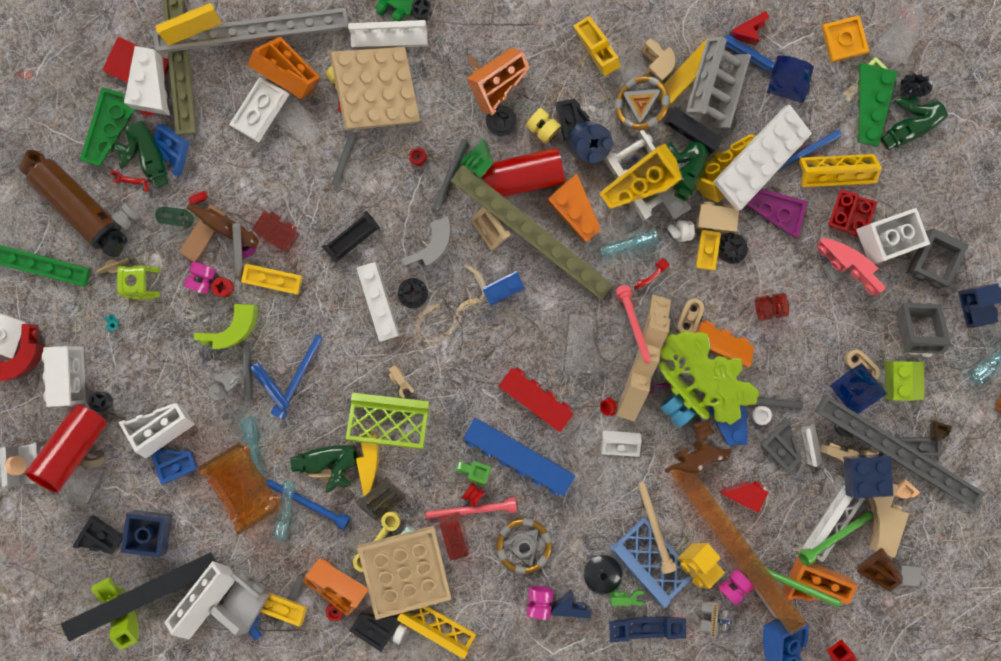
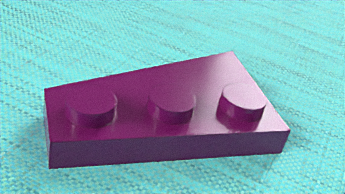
M760 189L746 206L797 239L808 201Z

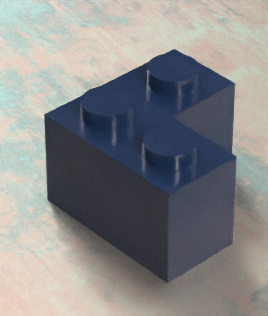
M998 283L958 291L967 328H975L998 322V310L994 306V304L1001 303V288Z

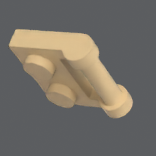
M484 207L470 219L491 251L511 236L509 230L506 231L499 219Z

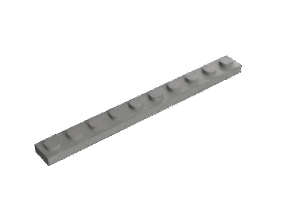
M346 8L228 22L170 46L165 43L157 31L153 32L156 52L164 53L348 29V17Z

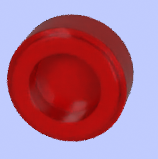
M206 191L190 196L188 201L191 205H197L208 200L209 197Z

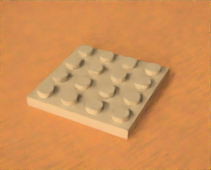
M405 47L333 51L330 53L345 130L420 122Z
M434 526L357 545L376 620L451 600Z

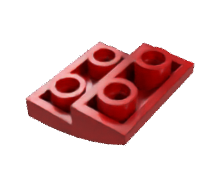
M840 189L828 226L859 237L856 229L871 223L878 201L863 198L859 194Z

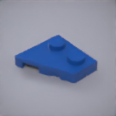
M157 124L154 140L164 160L170 161L174 170L172 173L175 176L181 175L190 143L166 125Z
M740 406L741 418L732 425L715 420L727 445H748L747 406ZM708 407L709 412L714 418V408Z
M157 450L151 455L162 485L199 470L192 451Z

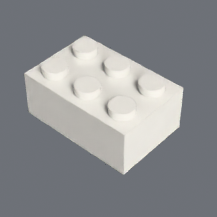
M917 208L856 229L866 257L873 264L930 244Z
M83 346L43 348L44 401L46 402V407L85 404L86 389Z

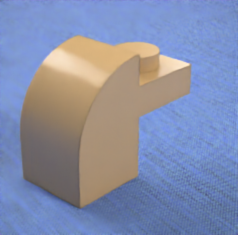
M650 38L641 49V52L653 62L644 74L646 76H653L663 82L674 68L675 55L670 47L663 51L660 44Z

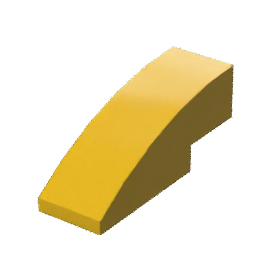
M590 16L573 25L585 49L604 76L621 67L619 57L610 47L608 39Z
M378 433L370 435L372 438L378 439ZM361 442L363 456H359L356 460L365 497L370 494L377 475L379 444Z

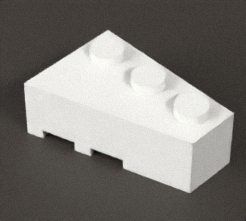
M135 46L124 103L135 110L170 116L167 107L162 56L154 49Z
M177 403L154 410L153 413L144 416H136L135 419L119 422L134 451L144 458L149 457L195 425L187 410Z

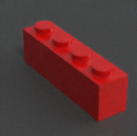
M511 368L498 387L557 431L561 432L574 415L571 412L572 407L564 401L560 404L555 400L557 396L549 390L545 393L540 389L541 384L533 378L531 381L525 378L526 373L520 368Z

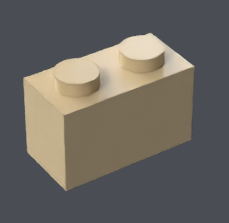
M703 202V204L697 207L695 229L729 234L737 232L739 211H736L731 204L715 206L714 202Z

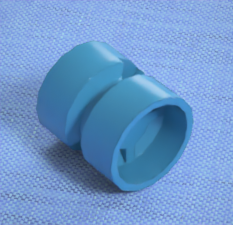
M680 393L678 395L672 394L659 407L666 416H671L670 420L677 428L686 424L696 414L692 407L688 409L685 406L684 398Z

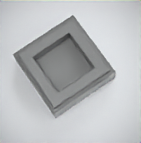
M899 564V572L903 576V583L900 585L919 587L921 567Z

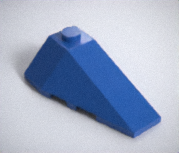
M779 619L765 624L763 629V646L766 661H802V658L799 656L802 647L806 648L809 624Z

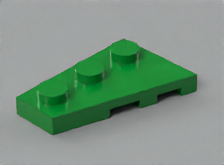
M484 139L479 142L470 155L467 154L461 160L462 165L480 178L493 163L492 156L489 153V145Z

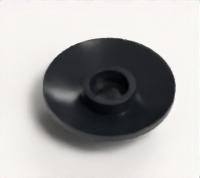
M607 555L593 557L588 561L584 569V580L587 586L596 593L606 594L614 591L622 579V570L619 563ZM602 573L607 574V577L605 579L600 578V575Z

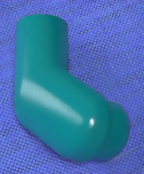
M114 314L105 317V321L108 323L105 326V330L109 333L114 332L118 327V318L116 319Z

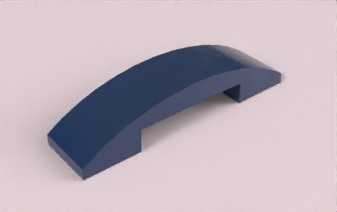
M656 616L609 621L610 642L629 641V639L686 638L685 618Z

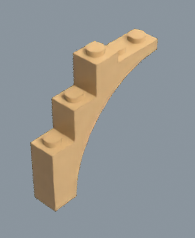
M652 295L643 331L651 362L649 364L644 363L638 348L628 381L618 403L616 414L618 417L635 422L649 393L651 377L659 363L660 350L669 332L671 304L669 299L657 295Z
M830 443L829 446L822 444L820 452L834 457L842 464H844L843 456L880 454L878 450L869 448L868 451L861 449L860 452L848 449L845 452L841 450L842 446ZM893 484V495H895L898 486L896 484ZM894 496L868 498L871 512L873 513V532L869 548L874 551L883 548L888 556L895 558L909 513L902 511L903 507L892 504Z

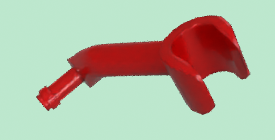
M115 170L110 172V175H118V178L112 180V182L143 184L144 191L149 192L148 180L126 177Z
M662 258L655 264L658 269L648 278L639 280L634 289L638 290L639 287L652 283L670 264Z

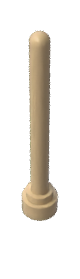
M640 482L638 484L640 494L662 558L660 566L662 574L674 572L677 570L675 562L669 558L646 484Z

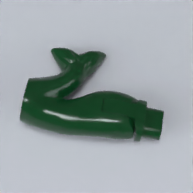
M912 96L895 99L894 102L903 109L923 117L904 119L893 125L890 130L886 131V135L881 137L887 150L894 147L898 148L900 145L909 143L934 129L948 117L945 106L939 101L919 105V97Z
M138 121L126 126L124 129L128 145L114 143L116 152L120 154V168L123 169L130 162L132 156L136 154L139 148L140 166L145 176L148 177L149 182L153 183L155 189L169 184L166 177L168 173L166 172L162 154L145 122Z
M669 142L667 147L676 158L677 163L689 162L680 169L682 179L674 185V196L682 201H688L689 197L693 195L705 169L708 149L701 142H691L683 152L679 153L675 146Z
M336 445L298 453V456L290 458L292 472L300 471V473H318L337 462L332 469L325 492L329 493L337 486H351V483L342 474L345 470L357 466L356 458H358V452L355 445Z

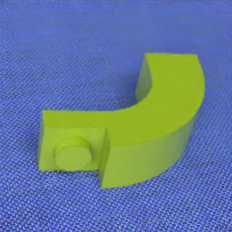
M234 304L233 321L225 331L216 334L194 333L193 340H199L201 345H212V349H227L240 344L251 334L258 317V306Z
M110 577L92 585L91 591L101 603L126 592L122 585L117 586ZM135 610L110 622L109 638L119 650L138 642L139 625Z

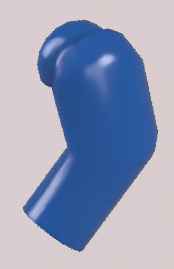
M259 615L248 631L255 641L263 635L257 628Z

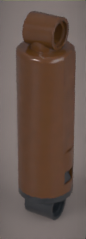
M36 150L26 151L19 169L24 175H27V183L94 249L101 248L106 255L118 257L128 241L126 235L120 232L121 226L55 160L45 159V156Z

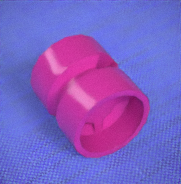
M192 261L189 269L191 275L186 277L183 286L208 295L211 287L209 281L214 278L217 269ZM197 276L203 278L202 283L196 281Z
M736 568L729 575L730 580H724L718 588L737 606L744 599L743 594H749L755 586ZM736 585V586L738 587V589H736L735 591H733L734 586Z
M530 586L528 599L531 602L527 603L526 615L535 619H550L552 611L550 603L553 602L554 590L544 586Z

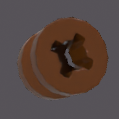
M709 419L691 425L692 429L696 432L695 437L697 440L715 433L710 428Z

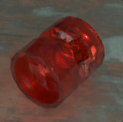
M784 292L772 294L771 298L768 295L756 297L755 308L760 321L771 320L773 316L775 318L789 316V302Z

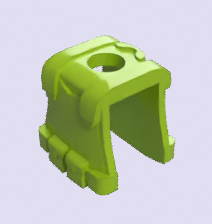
M148 265L118 266V295L136 300L160 298L161 292L146 290V273H161L160 268ZM130 275L136 277V284L134 286L127 284V278Z

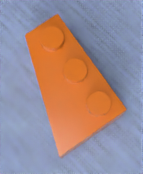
M282 37L255 48L247 64L299 99L313 93L321 78Z
M509 48L466 78L481 111L493 115L500 102L508 97L507 93L513 86L515 87L530 67L523 51Z
M576 173L548 198L547 203L577 237L586 244L601 228Z
M799 557L796 558L788 576L795 581L835 597L845 604H850L858 587L851 577L815 563L807 567L800 561ZM784 585L782 589L787 600H793V598L805 599L806 601L819 600L787 585Z
M320 558L302 580V582L346 616L357 607L369 590L334 568L327 560H321Z

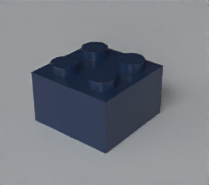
M884 454L843 456L847 496L852 498L894 496L891 456Z
M140 510L126 513L121 553L159 558L166 554L172 515Z

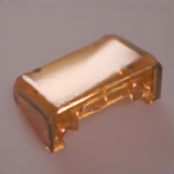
M240 442L197 467L201 476L205 475L206 478H210L207 482L212 485L231 516L229 517L230 520L235 519V526L233 528L238 535L280 510V504L282 503L276 493L273 495L249 456L251 451L247 444L242 445Z

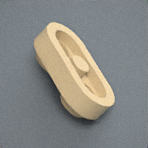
M690 299L684 304L677 322L679 333L682 331L695 333L704 312V305L700 300ZM691 305L696 307L695 312L690 310ZM684 323L689 324L688 330L683 328Z
M850 350L846 353L844 358L846 365L862 381L874 382L879 378V368L861 350ZM853 356L856 357V362L854 363L852 362ZM867 369L870 371L869 376L865 374Z

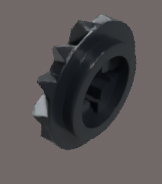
M913 73L912 75H906L901 80L900 88L909 96L923 97L932 91L933 81L929 80V76H923L922 73L920 75Z
M497 106L496 112L493 115L487 114V128L493 135L500 137L509 135L516 126L515 113L509 107ZM497 115L502 119H506L504 122L505 128L501 124H496L498 122Z
M735 233L725 235L720 239L719 257L729 264L741 262L749 250L747 241L741 235ZM731 243L733 246L740 245L736 249V254L733 251L726 252L731 247Z
M409 278L401 283L397 294L399 301L404 306L418 308L426 302L428 289L420 279ZM412 285L415 291L421 292L415 295L414 301H412L410 295L405 294L411 291Z

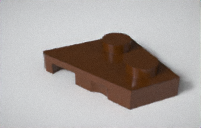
M880 548L858 565L857 572L889 592L903 583V576L883 548Z

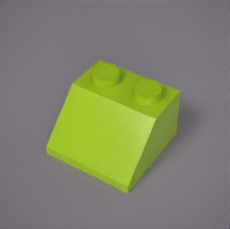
M885 361V399L924 400V362Z

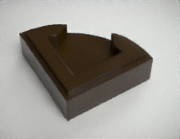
M933 421L930 424L931 440H943L951 432L952 426Z

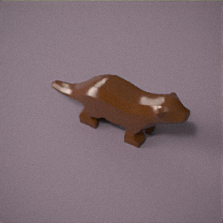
M191 204L187 205V209L198 216L203 224L233 240L232 225L236 223L235 221L230 220L211 208L206 210ZM241 226L242 246L257 247L259 244L257 237L252 231L248 232Z
M706 436L693 443L694 447L697 448L696 451L688 454L689 448L687 447L674 454L675 459L679 460L680 463L669 466L665 469V472L681 470L687 473H699L713 462L728 460L732 450L718 449L708 445V438Z

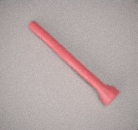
M622 285L616 289L617 298L624 303L643 361L649 364L651 357L631 303V288L628 285Z
M516 497L508 498V500H504L502 503L427 511L425 517L433 519L500 510L516 513Z

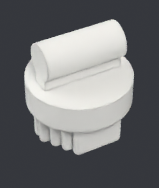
M678 220L676 226L673 224L668 226V231L673 238H677L678 242H686L694 238L695 225L692 221Z

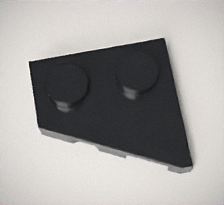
M576 99L555 103L563 140H570L569 135L572 128L580 122L590 121V117L581 109Z
M93 515L88 519L72 547L76 549L80 547L89 548V551H102L103 553L113 554L120 546L123 534Z
M360 613L349 631L382 652L400 622L397 620L398 617L388 616L376 620L374 614Z

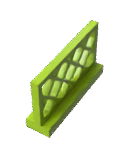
M352 393L346 441L423 450L430 408L429 401ZM355 408H362L367 414L358 420L354 415ZM378 410L383 411L386 415L379 422L372 416ZM396 413H402L405 419L396 424L391 417ZM415 415L424 416L423 422L417 427L410 420ZM370 416L375 425L366 430L361 422ZM389 419L394 427L385 432L380 425ZM408 421L414 429L405 435L399 427ZM357 425L364 431L358 437L351 436L352 429ZM378 427L383 435L378 439H374L369 433ZM397 429L403 437L398 441H392L388 435ZM417 432L421 437L420 444L411 443L408 437Z

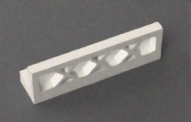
M425 20L348 23L352 49L428 46Z
M843 485L802 549H813L828 539L827 537L833 527L835 533L846 527L865 498H857L853 506H848L852 497L846 495L845 485ZM844 512L845 519L842 522H837ZM834 545L823 551L821 555H817V559L824 562Z

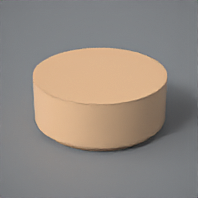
M21 456L9 457L6 460L5 469L9 475H21L26 470V461Z

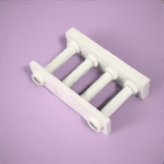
M644 130L640 131L637 135L640 140L618 154H613L610 151L608 156L603 159L615 179L627 171L621 167V160L643 146L648 153L655 149L652 144L653 139L649 133H645ZM658 195L649 202H644L641 198L632 201L631 204L642 221L652 215V208L663 201Z

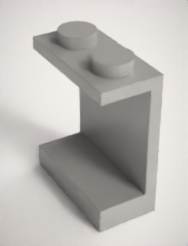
M33 442V444L26 446L0 448L2 487L35 483L25 475V472L16 476L9 475L5 469V463L9 457L21 456L26 461L27 470L47 442Z
M234 572L230 576L236 582L224 603L213 606L209 613L236 636L248 633L270 593L265 590L264 585L255 582L248 572Z

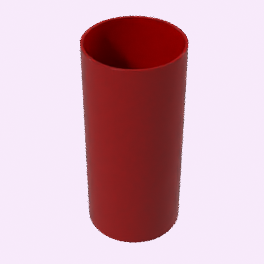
M557 147L493 162L482 176V180L504 198L565 183L562 161Z
M74 405L25 471V475L39 486L59 493L106 428L107 422L91 409L82 405Z

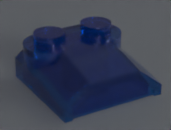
M778 55L766 93L803 103L810 90L809 84L814 66L798 58Z
M860 363L830 385L845 406L857 414L887 395L883 385L877 381L863 363Z

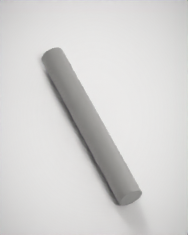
M234 223L232 226L235 276L241 277L243 275L241 225Z

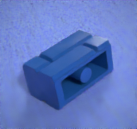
M515 271L483 287L482 290L490 306L524 290L525 286L519 274Z

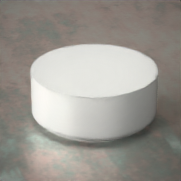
M757 406L752 410L751 418L756 424L766 425L771 421L772 413L765 406Z
M399 624L393 636V642L401 643L407 630L406 625Z

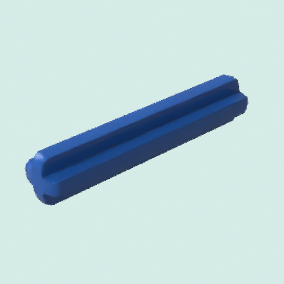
M726 35L725 39L727 41L725 46L739 55L750 54V62L767 72L773 68L774 62L731 35Z
M257 362L250 367L251 371L282 411L289 408L290 402L261 364Z

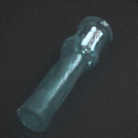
M652 228L651 231L645 233H635L634 237L599 246L602 258L635 248L641 250L644 246L651 244L658 245L659 241L655 229Z
M1001 349L991 358L982 360L980 365L974 370L968 371L969 377L976 384L981 385L986 377L996 373L997 368L1001 365Z
M256 417L238 420L243 432L241 437L247 446L252 476L264 474L257 440L259 432H256L254 422Z
M286 480L283 483L279 512L274 518L275 528L274 532L271 533V538L275 540L285 541L289 537L287 532L292 522L289 516L296 486L294 481Z

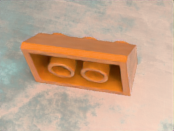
M707 320L704 323L699 322L695 333L700 332L708 335L710 342L709 353L715 356L726 357L728 360L741 358L742 367L750 368L755 347L749 344L750 340L743 337L738 339L732 336L733 333L724 328L722 330L714 328L715 324Z

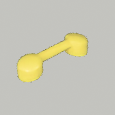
M390 511L383 515L381 519L383 528L374 541L384 539L389 531H394L400 527L401 517L397 512ZM358 553L353 559V566L357 571L363 572Z

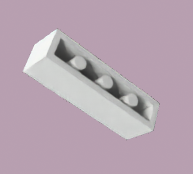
M373 262L357 267L379 342L399 337L400 334L378 264Z
M212 561L164 622L171 635L190 639L210 614L211 608L219 603L236 581L230 576L233 571L229 566Z

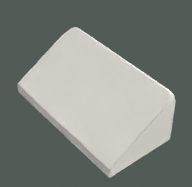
M815 425L801 427L807 463L810 466L817 467L822 463L816 427Z
M603 431L601 454L639 457L642 442L641 434Z

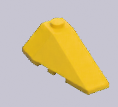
M747 135L731 144L730 149L721 153L719 151L715 153V157L706 162L703 174L696 186V189L705 198L719 203L725 197L713 181L756 137L755 135Z
M666 144L658 146L599 194L611 209L664 192L682 179L677 160Z

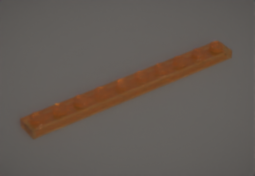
M673 470L671 474L789 633L792 635L804 627L807 622L695 473Z

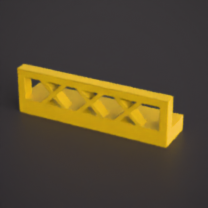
M707 39L664 83L669 92L670 105L696 79ZM660 94V96L657 99L661 104L662 94Z
M875 154L806 157L799 159V164L803 171L800 181L802 187L877 183L882 170ZM862 161H871L872 164H867ZM844 162H849V163H852V164H854V165H848V164H846V163H844ZM825 163H831L835 166H829ZM807 164H812L816 167H808Z
M430 606L419 608L420 613L412 614L407 611L399 614L397 618L399 622L463 659L468 654V648L476 636L475 632ZM429 613L435 615L436 622L431 624L425 622L424 615ZM449 623L452 625L453 632H442L440 625ZM466 633L470 636L466 645L458 641L457 634Z

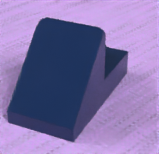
M572 589L552 605L551 614L554 616L591 618V609L586 603L576 602L575 605L572 604Z

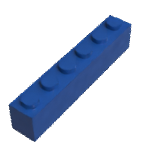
M476 417L463 437L466 440L465 444L474 449L476 446L481 448L482 453L490 458L495 456L499 459L498 462L507 468L509 465L516 469L515 472L522 477L528 475L533 478V483L540 487L542 485L549 488L548 491L555 496H559V494L564 496L575 478L572 472Z

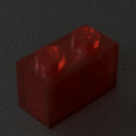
M264 211L252 228V231L288 253L300 235L295 231L297 227L288 221L286 224L279 221L281 217L272 211L270 214Z
M460 512L441 516L439 526L450 561L469 556L470 546Z

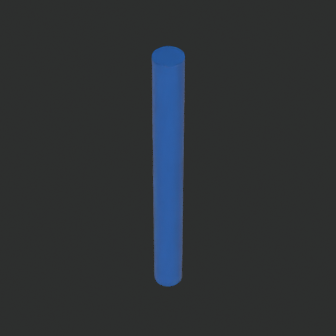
M836 130L796 152L779 170L842 136L840 130Z

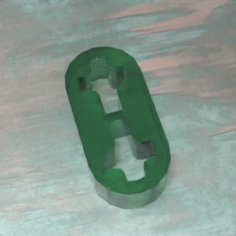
M160 207L155 212L156 220L165 225L189 227L194 221L193 214L185 209ZM166 211L167 214L172 215V218L167 217L164 221L161 214H165ZM185 213L188 220H184L183 223L182 220L177 219V216H184Z

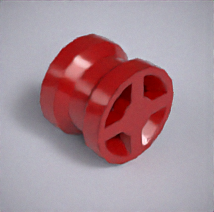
M216 278L211 284V290L219 297H228L234 291V284L229 279Z
M472 482L461 498L468 500L470 505L474 507L485 491L476 488V484Z

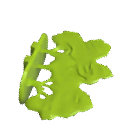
M682 331L678 335L670 334L666 337V344L661 348L660 356L667 361H673L675 369L673 370L664 361H659V368L672 385L671 390L675 395L680 393L684 398V404L688 409L692 407L703 419L708 420L709 412L706 405L713 406L715 420L732 425L741 418L740 405L748 406L757 403L759 391L750 382L737 381V376L742 372L741 358L728 360L726 357L717 356L714 360L709 359L710 342L706 333ZM684 357L685 365L679 368L681 366L679 363L680 358ZM681 373L691 374L694 377V383L688 386L679 375ZM693 389H698L706 394L703 402L693 392ZM717 399V402L712 403L711 400Z

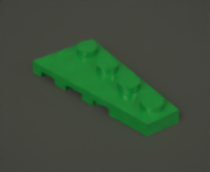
M859 63L858 143L878 147L897 71Z
M104 87L101 88L79 159L80 161L101 167L113 148L114 143H116L136 111L124 103L126 94Z

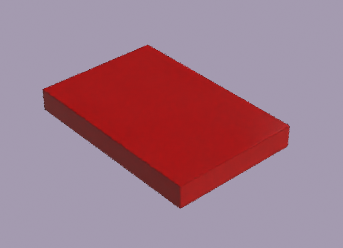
M117 37L102 71L128 83L135 46H140ZM162 57L165 76L169 69V59Z

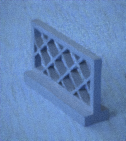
M642 517L617 543H613L609 549L660 606L666 608L670 604V600L692 579V576L688 573L683 580H677L676 570L673 572V579H664V574H662L660 568L661 557L660 565H651V553L660 554V552L651 551V539L655 540V537H652L651 524L645 517ZM643 524L648 528V537L638 536V530ZM628 538L635 539L634 550H627L623 545ZM638 539H648V551L638 550ZM664 540L668 554L674 557L673 562H675L676 567L681 568L677 566V562L681 564L677 560L678 554ZM638 553H647V564H640L638 562ZM651 567L660 568V579H653L650 576ZM663 582H673V590L668 595L663 590Z

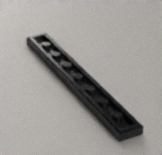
M212 552L62 622L60 625L68 642L198 580L212 561L216 562Z

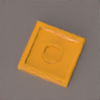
M860 15L821 26L831 63L870 52Z

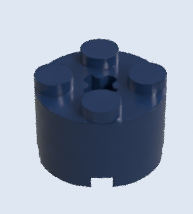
M592 121L578 123L572 128L569 135V148L571 152L588 163L595 164L605 159L614 144L608 129Z

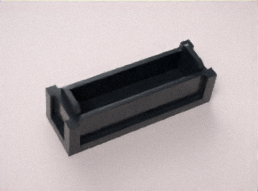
M675 106L664 124L691 142L703 143L707 147L708 153L712 154L723 139L720 136L721 133L717 135L681 111L680 106L679 108Z
M367 211L364 212L365 215L329 244L322 246L333 262L337 263L380 228Z

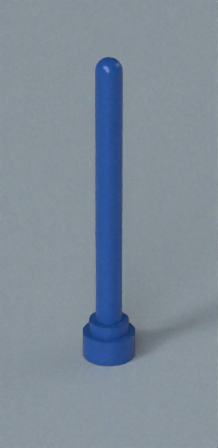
M320 334L314 337L284 394L288 401L293 396L322 341ZM276 405L270 413L284 420L288 412H286L287 409L282 411Z
M271 479L266 481L267 487L334 521L337 528L342 531L347 527L351 519L350 516L346 514L338 515Z

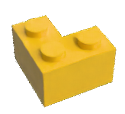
M692 543L677 558L681 563V569L692 576L693 583L699 588L710 589L725 573L716 563L720 556L709 543Z

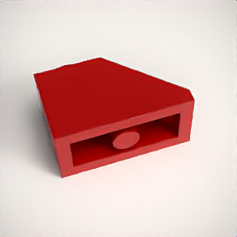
M755 480L753 484L745 481L720 491L722 495L758 513L769 492L764 490L765 485Z

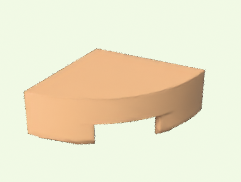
M903 479L898 484L894 496L913 498L920 492L907 480Z

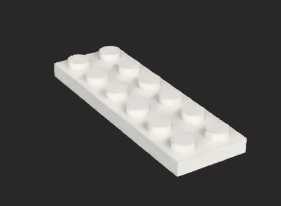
M790 104L784 106L713 183L736 211L741 210L812 134Z

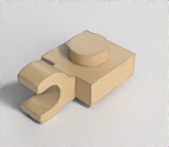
M398 365L389 369L391 372L389 377L394 384L398 383L400 385L399 394L404 399L406 398L403 393L404 389L407 388L413 393L414 388L407 382Z

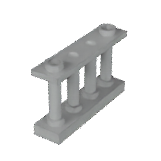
M722 36L707 38L686 110L690 115H703L707 113L716 118L713 126L715 129L731 127L751 57L750 54L732 55L724 50L727 39ZM721 58L731 63L729 74L719 68ZM716 76L726 81L724 92L714 87ZM711 95L721 100L718 110L708 105Z

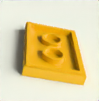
M208 3L158 24L155 28L165 43L170 46L220 25L222 22L212 4Z

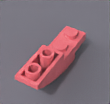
M822 238L816 246L819 253L831 261L834 269L840 270L842 273L849 269L852 277L860 280L864 285V289L870 295L873 294L876 297L886 289L873 274L878 267L864 255L843 243L831 239Z

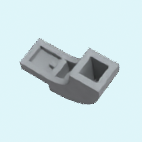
M448 216L430 223L432 238L429 245L420 252L402 258L405 267L409 266L410 269L421 265V261H424L425 266L429 267L444 255L451 238Z

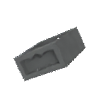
M934 228L926 230L930 244L916 250L907 272L913 274L912 277L917 280L930 282L929 285L934 288L950 287L969 245ZM932 243L954 252L943 278L921 268Z
M912 302L901 305L896 315L904 353L944 354L951 345L942 305L932 303L916 304ZM911 316L932 317L936 337L915 336Z

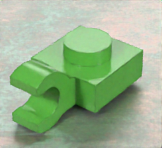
M459 461L455 472L468 475L467 481L485 487L491 467L473 461L472 465Z
M637 589L629 595L626 591L617 590L614 593H609V601L611 606H631V604L642 606L644 605L643 600H636V596L644 595V592Z

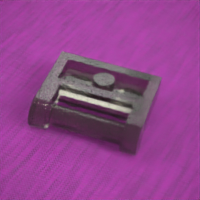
M385 477L381 484L363 498H358L356 503L365 513L377 521L405 499L406 496L388 477Z

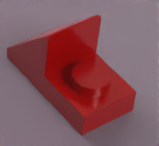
M765 11L734 28L729 35L740 42L756 46L760 42L757 31L766 26L765 23L770 16Z

